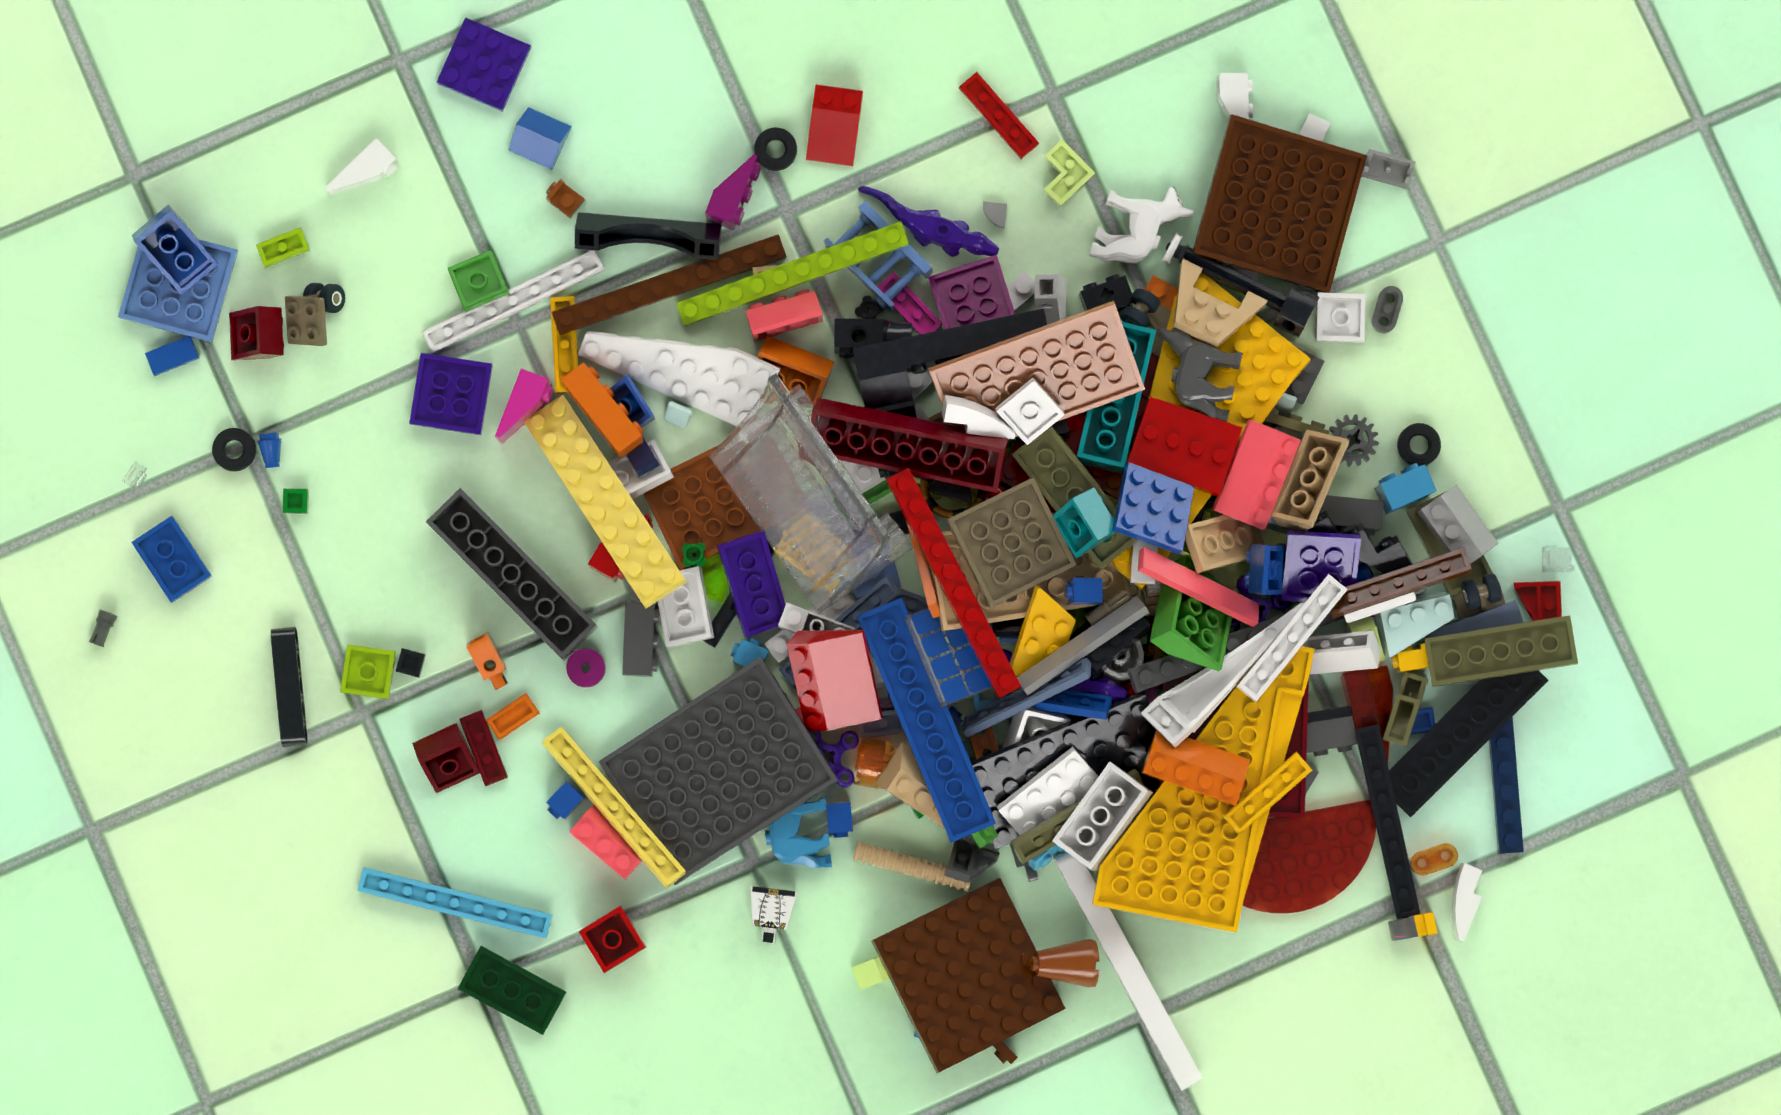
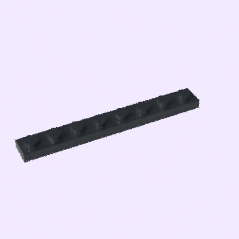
M1379 724L1356 728V738L1396 918L1419 915L1421 912Z

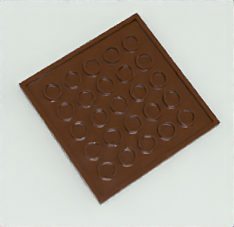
M1229 115L1192 253L1316 291L1330 293L1367 155L1240 116Z
M1001 878L871 941L936 1073L1066 1009L1052 980L1036 976L1035 972L1030 969V958L1034 956L1037 950Z

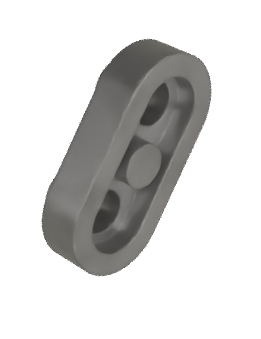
M1387 286L1378 296L1371 320L1372 327L1378 333H1389L1396 326L1403 302V293L1399 288ZM1386 296H1393L1394 302L1388 303L1386 301ZM1380 318L1387 320L1386 326H1382L1379 323Z

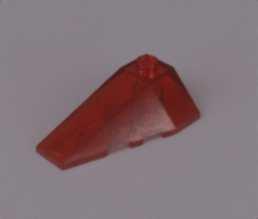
M1388 666L1345 672L1341 675L1340 679L1347 706L1351 707L1354 727L1356 729L1379 724L1388 764L1390 742L1383 740L1391 715L1393 701V685Z

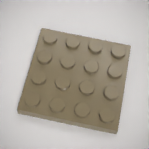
M1034 477L946 520L989 608L1077 565Z

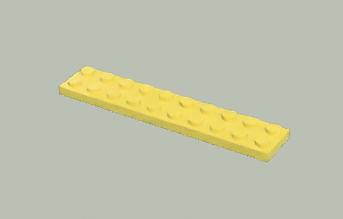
M561 395L535 412L524 422L645 609L687 582L564 395Z

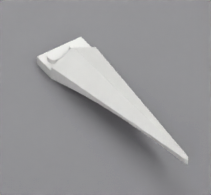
M1300 603L1257 635L1225 655L1222 670L1203 669L1158 696L1141 712L1142 716L1176 748L1192 732L1195 733L1265 653L1304 603Z

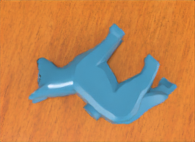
M826 797L820 798L818 801L801 804L770 824V830H765L766 845L772 846L773 854L782 863L805 865L811 868L832 867L831 854L817 856L816 852L830 846L829 833L816 840L797 836L801 815L827 810Z

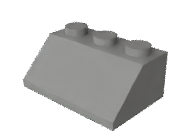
M1455 485L1417 512L1445 553L1464 548L1470 564L1499 544L1458 485Z

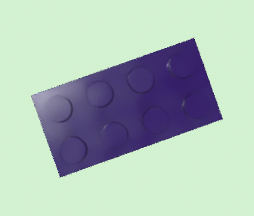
M760 530L717 545L744 637L747 638L778 627L786 604L764 531Z

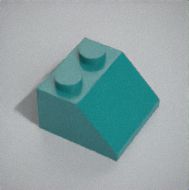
M1095 488L1072 498L1053 515L1064 540L1075 558L1087 553L1116 533V531L1112 530L1114 517L1109 513L1102 497L1098 495Z

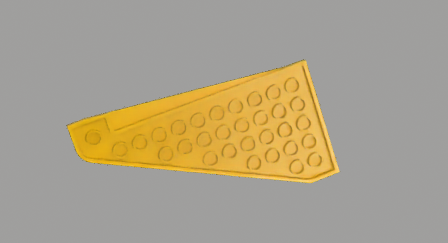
M1202 273L1200 274L1194 285L1195 288L1239 309L1241 302L1211 278ZM1178 294L1174 298L1167 326L1169 331L1175 328L1173 325ZM1256 314L1216 348L1226 353L1235 354L1237 351L1242 352L1239 370L1213 367L1206 381L1217 388L1235 386L1232 400L1214 403L1217 408L1230 410L1228 423L1242 427L1236 448L1248 419L1263 424L1290 384L1311 360V358ZM1191 335L1192 338H1194V339H1196V340H1199V341H1202V340H1200V339H1198V338H1196V337H1194V336ZM1164 341L1150 396L1206 415L1197 409L1181 403L1180 399L1176 396V382H1172L1171 379L1174 367L1179 368L1181 359L1170 345ZM1194 489L1188 524L1194 521L1212 494ZM1133 545L1112 561L1114 567L1130 581ZM1158 547L1157 553L1168 558L1171 552ZM1134 583L1141 590L1147 585Z
M1301 646L1256 703L1239 690L1237 684L1195 739L1196 741L1250 760L1238 802L1284 763L1309 679L1315 648ZM1164 781L1100 864L1092 905L1237 933L1242 904L1270 808L1238 835L1222 817L1234 806Z

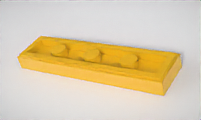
M574 296L550 297L556 394L568 393L562 386L560 379L578 367L579 364L577 330L560 336L552 312L575 304Z
M1295 752L1222 817L1240 835L1313 770Z

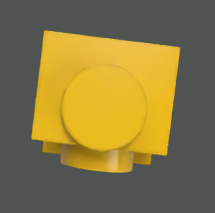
M1425 643L1417 645V650L1414 649V646H1409L1392 656V668H1396L1397 673L1429 668Z

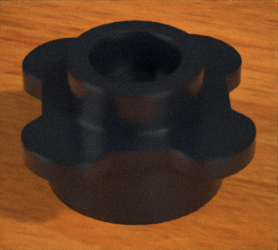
M864 296L863 302L859 307L855 308L856 316H861L864 319H875L878 313L883 311L872 300L871 296Z

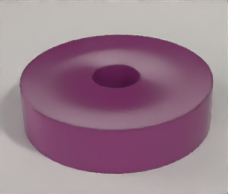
M580 649L569 657L566 670L569 679L574 684L589 688L597 685L603 679L606 666L604 659L598 652L592 649ZM584 664H589L591 667L587 673L582 671Z

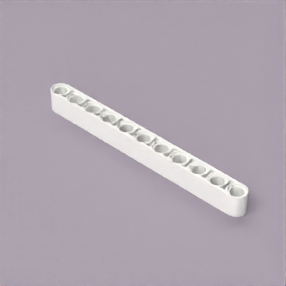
M1066 851L1053 857L1056 865L1180 1090L1183 1091L1203 1080L1110 908L1092 905L1096 883L1088 868Z

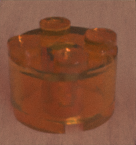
M861 737V744H859L855 771H857V775L854 779V785L883 789L876 782L888 767L889 761L895 754L894 745H891L890 741Z

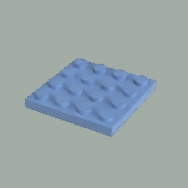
M200 240L218 262V265L181 295L138 247L118 317L212 343L238 250Z

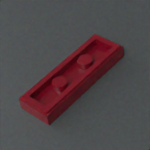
M483 710L460 718V723L485 787L507 779V772Z

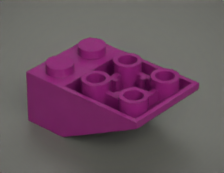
M752 155L713 190L705 212L708 222L722 224V227L733 231L736 225H741L745 213L742 207L744 203H749L753 192L751 190L752 181H757L761 171L757 155Z

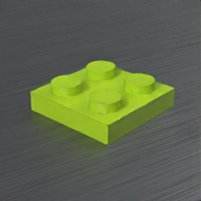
M347 644L340 693L389 699L396 651Z

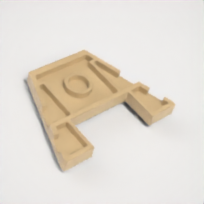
M1183 259L1179 269L1180 277L1173 327L1218 348L1240 326L1251 320L1258 311L1263 310L1268 300L1248 291L1239 309L1195 288L1194 285L1203 268Z

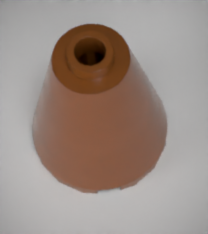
M1085 939L1036 951L1034 956L1030 958V969L1035 972L1036 976L1088 988L1096 987L1099 977V970H1095L1096 962H1099L1097 943L1093 939Z

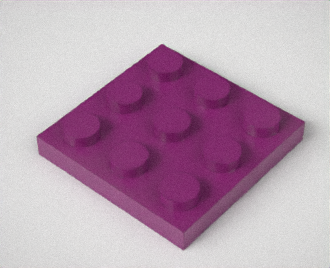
M997 254L928 277L944 329L1015 314Z

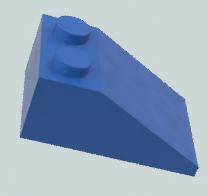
M169 204L132 234V238L138 247L181 295L218 265L214 257Z
M1251 544V549L1247 551V563H1250V571L1246 573L1245 586L1248 587V593L1282 595L1285 546Z

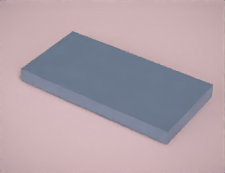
M1516 600L1444 624L1426 635L1425 638L1524 622Z

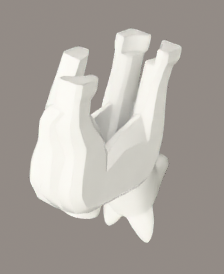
M1174 187L1167 190L1161 202L1149 199H1127L1118 196L1115 191L1110 190L1105 205L1129 215V235H1110L1102 227L1098 226L1094 238L1106 247L1093 242L1089 256L1099 258L1102 261L1137 264L1148 257L1151 249H1157L1161 236L1156 234L1161 224L1171 222L1180 217L1192 216L1194 211L1183 208V204Z

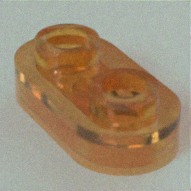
M1440 844L1413 854L1410 859V867L1417 875H1428L1453 866L1458 860V851L1451 844ZM1443 851H1446L1449 854V858L1447 860H1443L1441 858V853ZM1421 858L1426 861L1424 868L1418 866V861Z

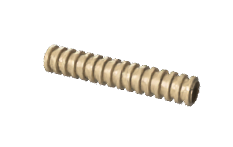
M862 841L857 842L853 856L855 862L860 860L862 864L867 862L869 866H872V864L876 865V868L882 866L884 870L889 868L891 872L896 870L898 874H901V872L905 873V876L911 874L913 878L918 876L920 880L925 878L927 882L934 881V884L940 882L942 886L947 884L949 888L954 886L956 890L964 889V892H967L970 888L971 881L967 883L945 876L947 866H943V863L937 865L935 861L930 863L928 859L923 861L921 857L916 859L913 858V855L908 857L906 853L901 855L899 851L894 853L891 852L892 849L887 851L884 850V847L879 849L877 845L872 847L869 846L870 843L865 845L862 844Z

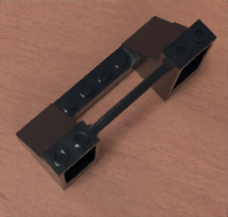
M1044 308L852 349L864 406L866 408L917 418L908 376L909 372L913 374L924 373L930 367L1047 325ZM1067 419L1057 421L1052 425L1064 441L1070 438ZM1019 436L1015 437L1016 441H1021L1022 446L1025 444ZM878 468L880 478L885 477V479H888L899 473Z

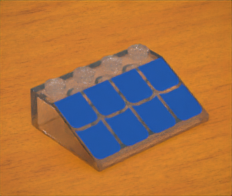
M929 608L904 617L941 708L993 690L962 628L942 631L940 618H932Z

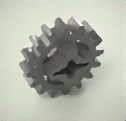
M1357 414L1353 416L1352 420L1349 419L1348 415H1345L1343 417L1344 422L1337 419L1335 421L1337 427H1329V431L1333 433V436L1346 439L1357 432L1355 441L1358 444L1355 443L1349 449H1346L1341 463L1344 460L1347 461V467H1350L1353 461H1355L1357 467L1360 466L1361 459L1368 462L1370 460L1368 454L1375 455L1376 453L1372 446L1379 445V442L1373 439L1378 435V432L1371 431L1374 424L1372 423L1367 426L1365 424L1367 418L1364 417L1359 421ZM1347 425H1356L1353 430L1347 431L1342 429ZM1363 431H1365L1368 437V442L1363 438ZM1352 451L1363 452L1358 456H1349Z

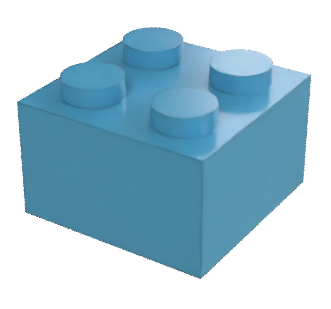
M1417 463L1400 471L1401 475L1397 477L1395 473H1392L1378 481L1379 485L1375 488L1379 500L1384 501L1383 509L1386 515L1426 498L1437 491L1425 464L1418 467Z

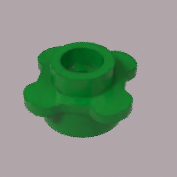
M698 543L697 545L684 544L682 546V551L684 552L683 565L685 567H690L691 565L704 566L706 564V559L704 558L706 546L703 543Z

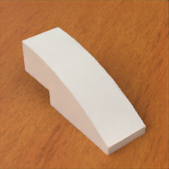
M944 396L942 407L944 422L964 424L966 434L1015 439L1014 430L999 414L991 409L961 397Z
M1466 863L1460 864L1452 898L1453 929L1455 940L1464 942L1482 899L1481 896L1474 894L1482 870Z

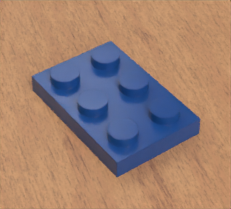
M170 516L131 542L171 603L213 577L174 516Z

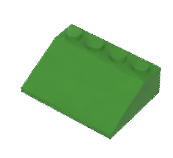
M1187 555L1174 561L1196 572L1192 559ZM1207 571L1198 573L1224 587H1227ZM1162 583L1150 641L1169 655L1220 671L1223 666L1232 617Z

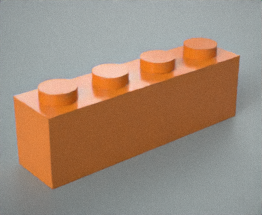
M583 362L560 379L562 386L621 459L644 442L641 435L644 431L636 421L632 423L627 417L629 412L621 402L617 405L612 397L615 395L607 384L601 385L598 381L600 376L592 366L588 368Z

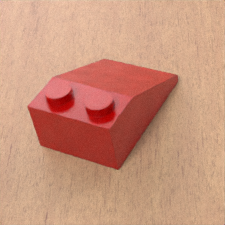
M815 85L806 160L853 167L863 91Z

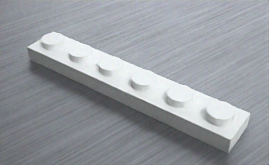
M1328 574L1238 684L1237 688L1256 703L1348 589Z

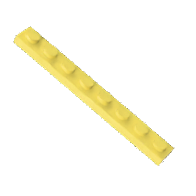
M562 727L542 741V745L666 889L685 875V869Z

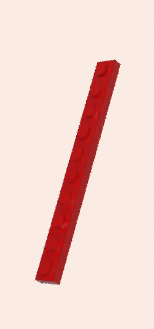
M907 468L886 479L997 697L1001 698L1020 688L1021 685L910 469Z

